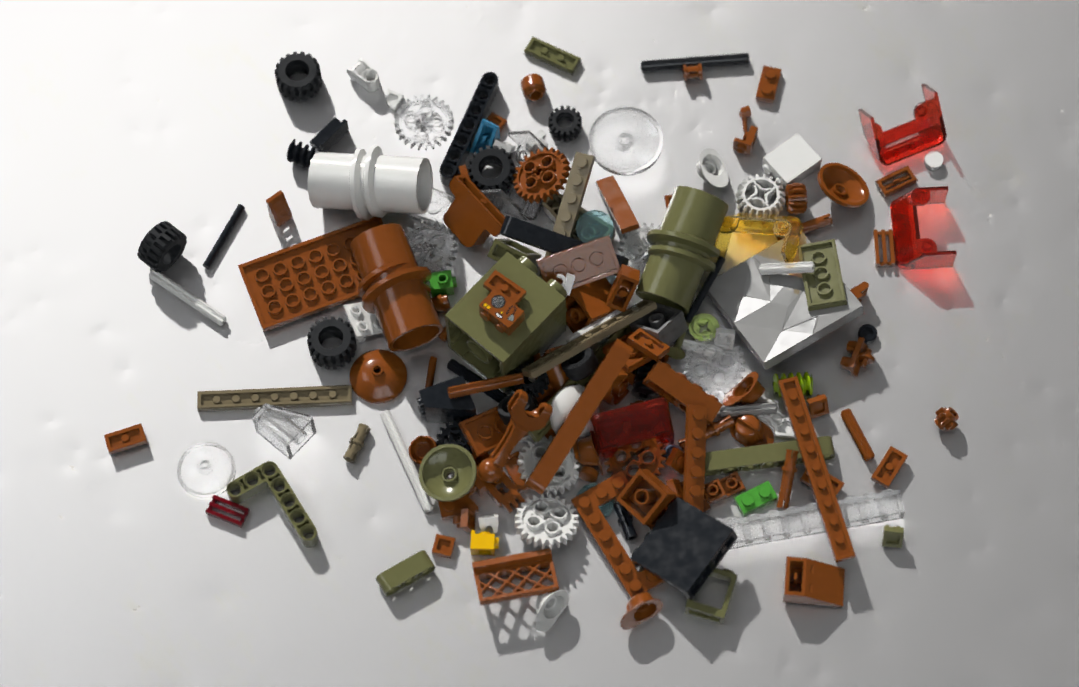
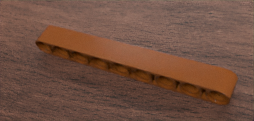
M616 339L525 482L527 487L540 495L543 494L634 348L620 339Z

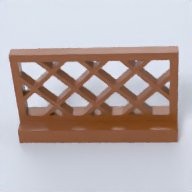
M550 548L472 562L480 606L559 590ZM550 568L546 573L540 571V569ZM524 572H530L526 577L519 574ZM535 574L541 577L538 582L531 579ZM511 575L507 580L500 578L502 576ZM515 578L521 580L518 586L511 583ZM491 579L487 584L480 581ZM546 579L554 583V585L544 586L542 584L545 582ZM495 582L502 584L499 589L491 586ZM526 583L533 586L528 590L523 589ZM506 587L513 589L511 593L503 592ZM487 590L494 593L490 597L483 598Z

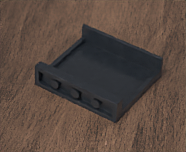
M676 497L674 501L669 503L663 516L657 519L651 532L645 535L639 548L633 551L630 559L636 568L642 567L682 591L684 596L692 601L737 540V535L734 529Z

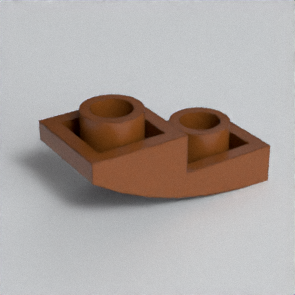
M737 471L720 480L716 478L704 485V495L709 504L727 499L746 490Z

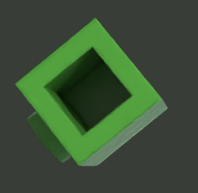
M451 270L432 272L431 279L429 280L432 298L441 293L442 295L447 294V296L454 295V288L457 287L456 276L452 277Z

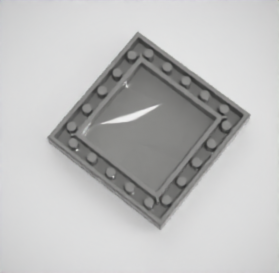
M801 229L717 276L707 293L765 370L864 314L863 305L844 282L847 305L809 311L802 273L760 274V264L800 262L797 245L811 243Z

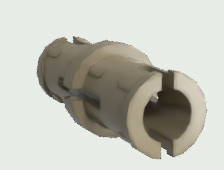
M362 423L358 425L357 431L350 438L349 447L343 456L346 461L350 463L355 462L371 430L369 426Z

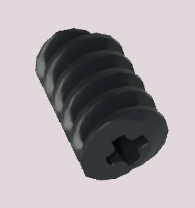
M294 139L288 147L287 161L294 162L296 165L300 164L301 167L309 169L316 147L313 146L309 151L308 144L302 148L303 143L300 141L295 145L296 139Z
M655 360L637 368V375H635V382L633 383L634 388L631 391V394L637 399L650 401L652 400L651 396L656 395L653 390L642 383L652 366L657 363Z

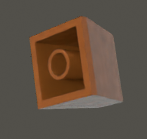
M606 277L571 289L570 296L567 295L566 325L572 333L581 330L616 310L607 306V295L612 285Z

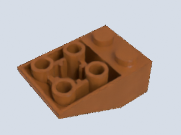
M787 557L785 562L783 602L843 607L845 569L808 558Z

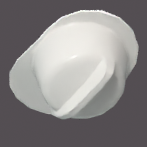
M704 149L699 156L696 166L698 175L715 187H725L729 182L722 156L714 149Z
M557 590L551 593L540 594L537 597V614L534 620L537 631H547L554 625L568 605L569 594L567 591Z

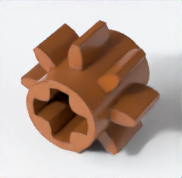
M941 407L935 412L937 417L934 421L941 430L946 429L948 431L950 429L952 431L958 426L956 421L959 416L953 408Z

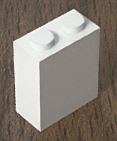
M797 133L764 156L762 168L767 175L770 174L774 178V181L778 180L779 186L783 185L785 190L787 184L799 183L819 169L822 159Z

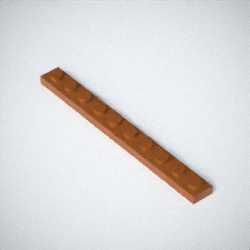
M798 377L779 380L778 386L835 563L855 558L853 546Z

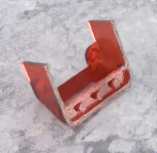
M925 83L921 84L925 101L915 106L913 111L914 120L883 132L881 126L874 122V117L863 109L858 110L864 136L877 160L883 165L894 164L941 145L946 140L947 134L938 93Z
M948 186L916 188L891 202L889 213L891 229L893 231L895 263L900 269L953 267L957 255L956 251H937L936 243L932 239H920L916 207L926 204L945 203L949 190Z
M663 397L601 412L591 417L590 431L592 441L601 465L603 464V457L611 458L615 456L618 447L653 438L662 444L668 442L669 445L674 444L675 434L667 399Z

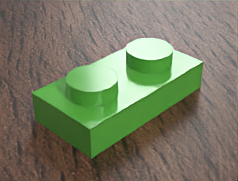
M769 480L734 497V502L743 516L778 500V496Z

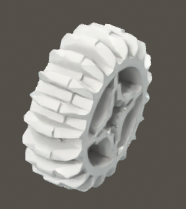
M757 173L755 178L750 175L748 180L743 179L742 184L738 185L735 193V203L738 204V211L742 210V216L748 214V220L753 217L755 222L758 219H762L764 223L766 218L771 221L773 216L777 217L779 212L783 211L786 202L783 185L779 186L778 180L773 182L772 176L769 179L766 178V174L763 177H759ZM752 190L753 194L750 195V198L746 199V194ZM775 197V202L769 206L768 202L771 201V198Z

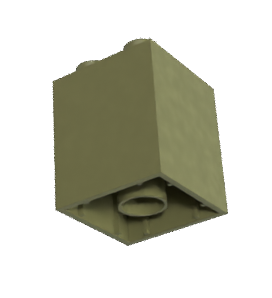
M506 252L445 314L448 347L487 379L513 374L516 368L520 370L519 366L521 364L526 366V362H529V365L534 362L533 356L538 353L542 356L545 350L566 331L567 308L565 297L567 292L564 287L554 279H550L546 283L536 275L538 269L530 259L525 256L516 259L509 252ZM495 270L526 290L525 297L517 305L524 311L525 320L510 336L505 332H499L492 322L482 319L479 313V304L490 293V291L483 287V283ZM508 387L499 388L504 393L509 390Z

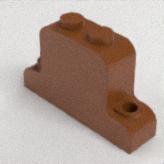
M466 175L454 176L449 184V188L454 194L455 200L443 216V221L448 230L455 234L460 243L465 247L484 244L490 234L495 237L501 235L499 233L505 216Z

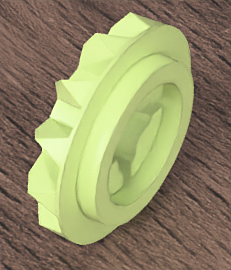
M697 314L689 325L690 335L702 343L704 341L711 342L716 336V328H719V323L710 314ZM708 324V326H707V330H708V331L704 330L703 332L700 333V329H701L700 326L704 327L705 325Z

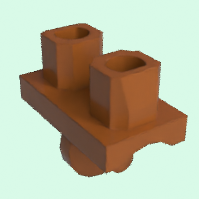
M859 337L858 341H848L846 350L852 356H843L840 362L842 369L850 371L852 376L858 377L861 367L866 368L867 364H873L875 361L874 356L871 355L872 350L868 349L869 347L864 343L865 338Z

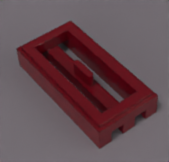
M213 495L212 501H210L209 507L205 512L210 516L242 528L250 509ZM216 502H218V503H220V504H223V505H225V506H228V507H230V508H233V509H235V510H238V511H240V512H243L244 514H241V513H239V512H236V511H234V510H231V509H229V508H226V507H224V506H221V505H219V504H216ZM213 508L218 509V510H220V511H223V512H225V513H228V514H230V515H233V516H235V517H238V518H240L241 520L238 521V520H236V519H233V518H231V517H228V516H226V515H223V514H221V513H218V512H216V511H213Z

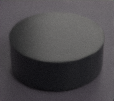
M864 324L858 330V338L863 337L865 338V344H871L877 338V330L873 325Z

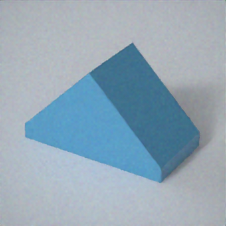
M482 119L470 152L479 153V148L482 147L484 150L488 145L493 148L495 139L500 140V127L486 119Z

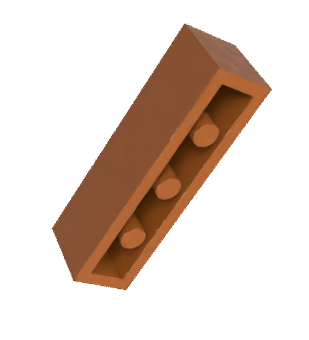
M664 361L655 363L642 383L685 414L688 404L707 406V426L710 425L723 405L718 402V398L704 392L703 388L698 384L691 383L684 374L677 373L671 369L672 367Z

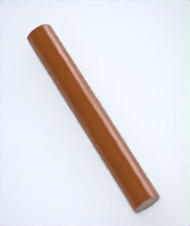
M431 356L429 359L425 388L433 386L437 357Z

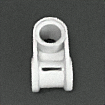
M359 58L353 67L346 69L350 78L359 83L368 92H375L380 88L378 72L364 59Z

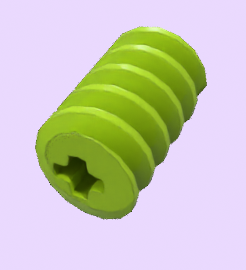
M792 372L788 374V378L794 377ZM797 372L796 376L798 377L803 396H805L806 390L812 396V374L810 377L808 372H804L802 377L801 373ZM777 373L773 374V395L777 392L779 397H782L778 381L787 379L785 373H781L780 378Z

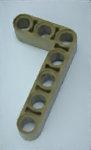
M272 461L265 462L227 485L226 491L229 500L237 504L268 488L302 544L306 547H313L318 543L319 537L316 527L276 463ZM270 470L275 471L273 475H266ZM252 480L258 481L255 485H249ZM278 486L285 487L282 491L275 490ZM234 490H240V491H241V492H240L239 494H237V495H233V494H232V492H233ZM287 502H294V505L291 507L285 506ZM298 517L304 518L300 523L295 522V519ZM307 533L314 534L313 537L309 539L304 537Z

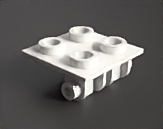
M362 302L343 305L345 316L348 317L349 325L353 328L355 338L359 343L364 342L366 336L383 334L376 314L368 313L364 310Z

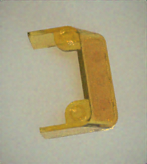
M736 213L725 217L714 246L720 250L719 256L725 258L732 232L775 235L779 238H785L781 249L785 263L794 262L803 225L799 218L792 216Z

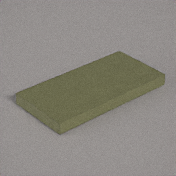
M835 239L797 245L799 261H813L815 264V271L813 273H802L808 310L814 311L847 305Z

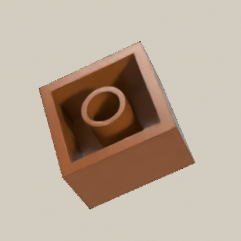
M639 469L616 500L643 525H653L676 494L649 469Z

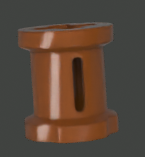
M701 63L698 66L683 65L684 81L697 78L703 80Z

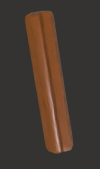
M849 408L843 410L841 417L864 460H872L875 454L852 411Z

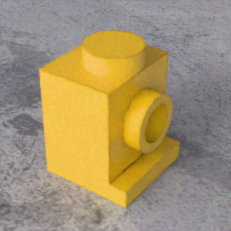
M471 530V555L495 556V549H499V537H495V534L484 531L476 534L475 530Z

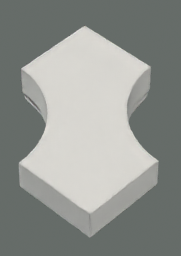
M759 398L758 403L775 402L777 404V413L757 415V418L766 421L772 427L776 439L794 440L795 436L789 417L780 410L778 400Z

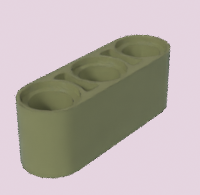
M422 550L379 574L376 577V581L385 596H391L433 572L435 566L426 551Z

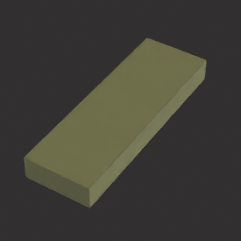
M535 37L531 38L524 50V54L570 75L574 74L581 62V58Z

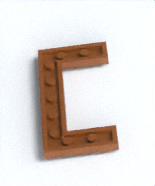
M621 470L571 499V503L631 599L637 594L649 592L665 581L645 569L638 572L599 507L617 498L629 483Z

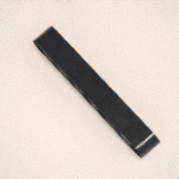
M486 72L482 76L440 166V180L445 186H449L454 176L460 173L458 166L465 164L481 121L486 118L498 92V76L493 72Z
M507 215L499 233L505 237L553 254L584 244L582 241ZM616 254L620 267L622 264L628 265V258Z

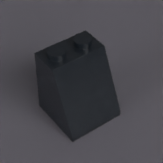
M463 375L419 390L417 402L421 417L425 416L426 421L429 423L448 422L453 424V420H455L459 424L461 420L464 421L477 415L471 395L449 398L448 387L466 384Z

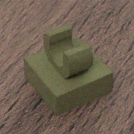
M884 526L882 547L902 548L904 528L900 526Z

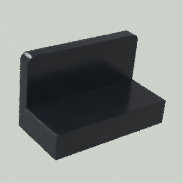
M336 117L332 119L310 141V145L316 147L317 151L321 149L322 152H328L349 132L347 120L339 121Z

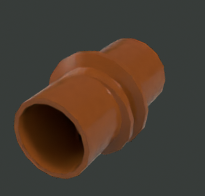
M395 223L383 224L366 230L355 237L350 243V250L362 278L358 287V293L362 297L361 304L368 313L376 314L389 349L396 352L408 351L437 338L442 333L443 326L430 296V286L426 284L431 279L432 273L429 268L418 266L403 227Z

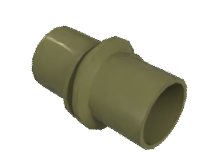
M688 186L675 187L660 229H653L646 236L647 242L651 247L648 250L649 257L635 291L639 298L682 310L683 314L689 313L704 271L713 272L716 269V264L710 261L709 258L719 257L720 250L714 245L728 211V205L723 200L696 188Z

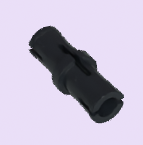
M618 501L615 502L613 507L618 517L617 522L622 527L626 541L636 539L638 535L632 523V515H629L628 510Z

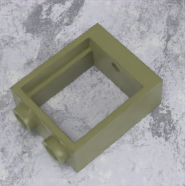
M510 238L494 239L487 257L498 262L506 252H509L516 259H519L521 256L527 257L536 267V260L542 256Z
M715 568L710 576L730 582L722 609L695 602L693 598L692 601L687 600L685 613L723 625L738 575L729 569L721 570Z

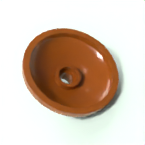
M827 163L819 170L818 182L820 188L834 203L847 208H858L863 206L868 200V186L863 178L853 169L839 163Z
M376 349L365 352L355 360L350 370V384L353 391L359 398L369 403L381 404L392 401L402 393L407 383V370L404 362L399 356L388 350ZM376 369L381 370L379 373L374 372Z

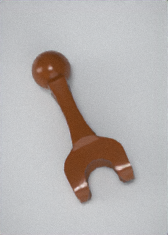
M522 389L514 393L508 402V411L511 419L504 436L491 452L489 458L484 459L479 464L478 475L484 482L494 483L502 477L504 465L519 441L529 431L540 430L548 422L553 412L550 404L543 402L535 410L526 411L527 393Z

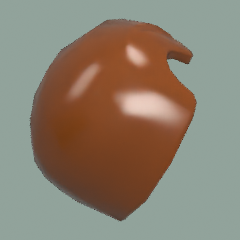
M418 436L409 446V456L416 464L420 465L425 455L438 445L430 436Z

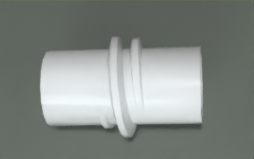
M373 145L369 148L368 153L360 148L355 150L354 154L317 152L311 160L308 171V195L312 206L315 208L354 210L359 219L368 221L372 217L382 218L387 212L425 214L430 206L433 190V173L431 163L426 157L383 155L382 149L379 146Z

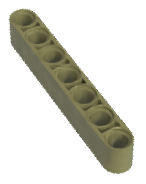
M817 437L824 460L835 458L832 437ZM796 440L706 452L705 476L782 467L785 463L786 449L792 450L793 454V450L799 451ZM800 451L798 453L796 465L803 464Z

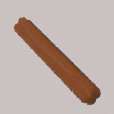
M519 372L451 386L447 388L449 398H456L523 384L524 377Z

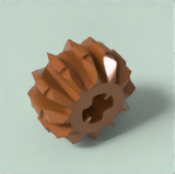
M787 184L785 189V207L789 214L797 215L806 212L808 196L804 184Z

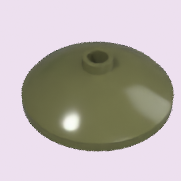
M442 444L433 448L425 455L419 467V481L423 490L433 499L442 502H452L464 497L474 486L477 477V466L473 456L465 448L456 444ZM453 473L454 477L448 479L449 474Z

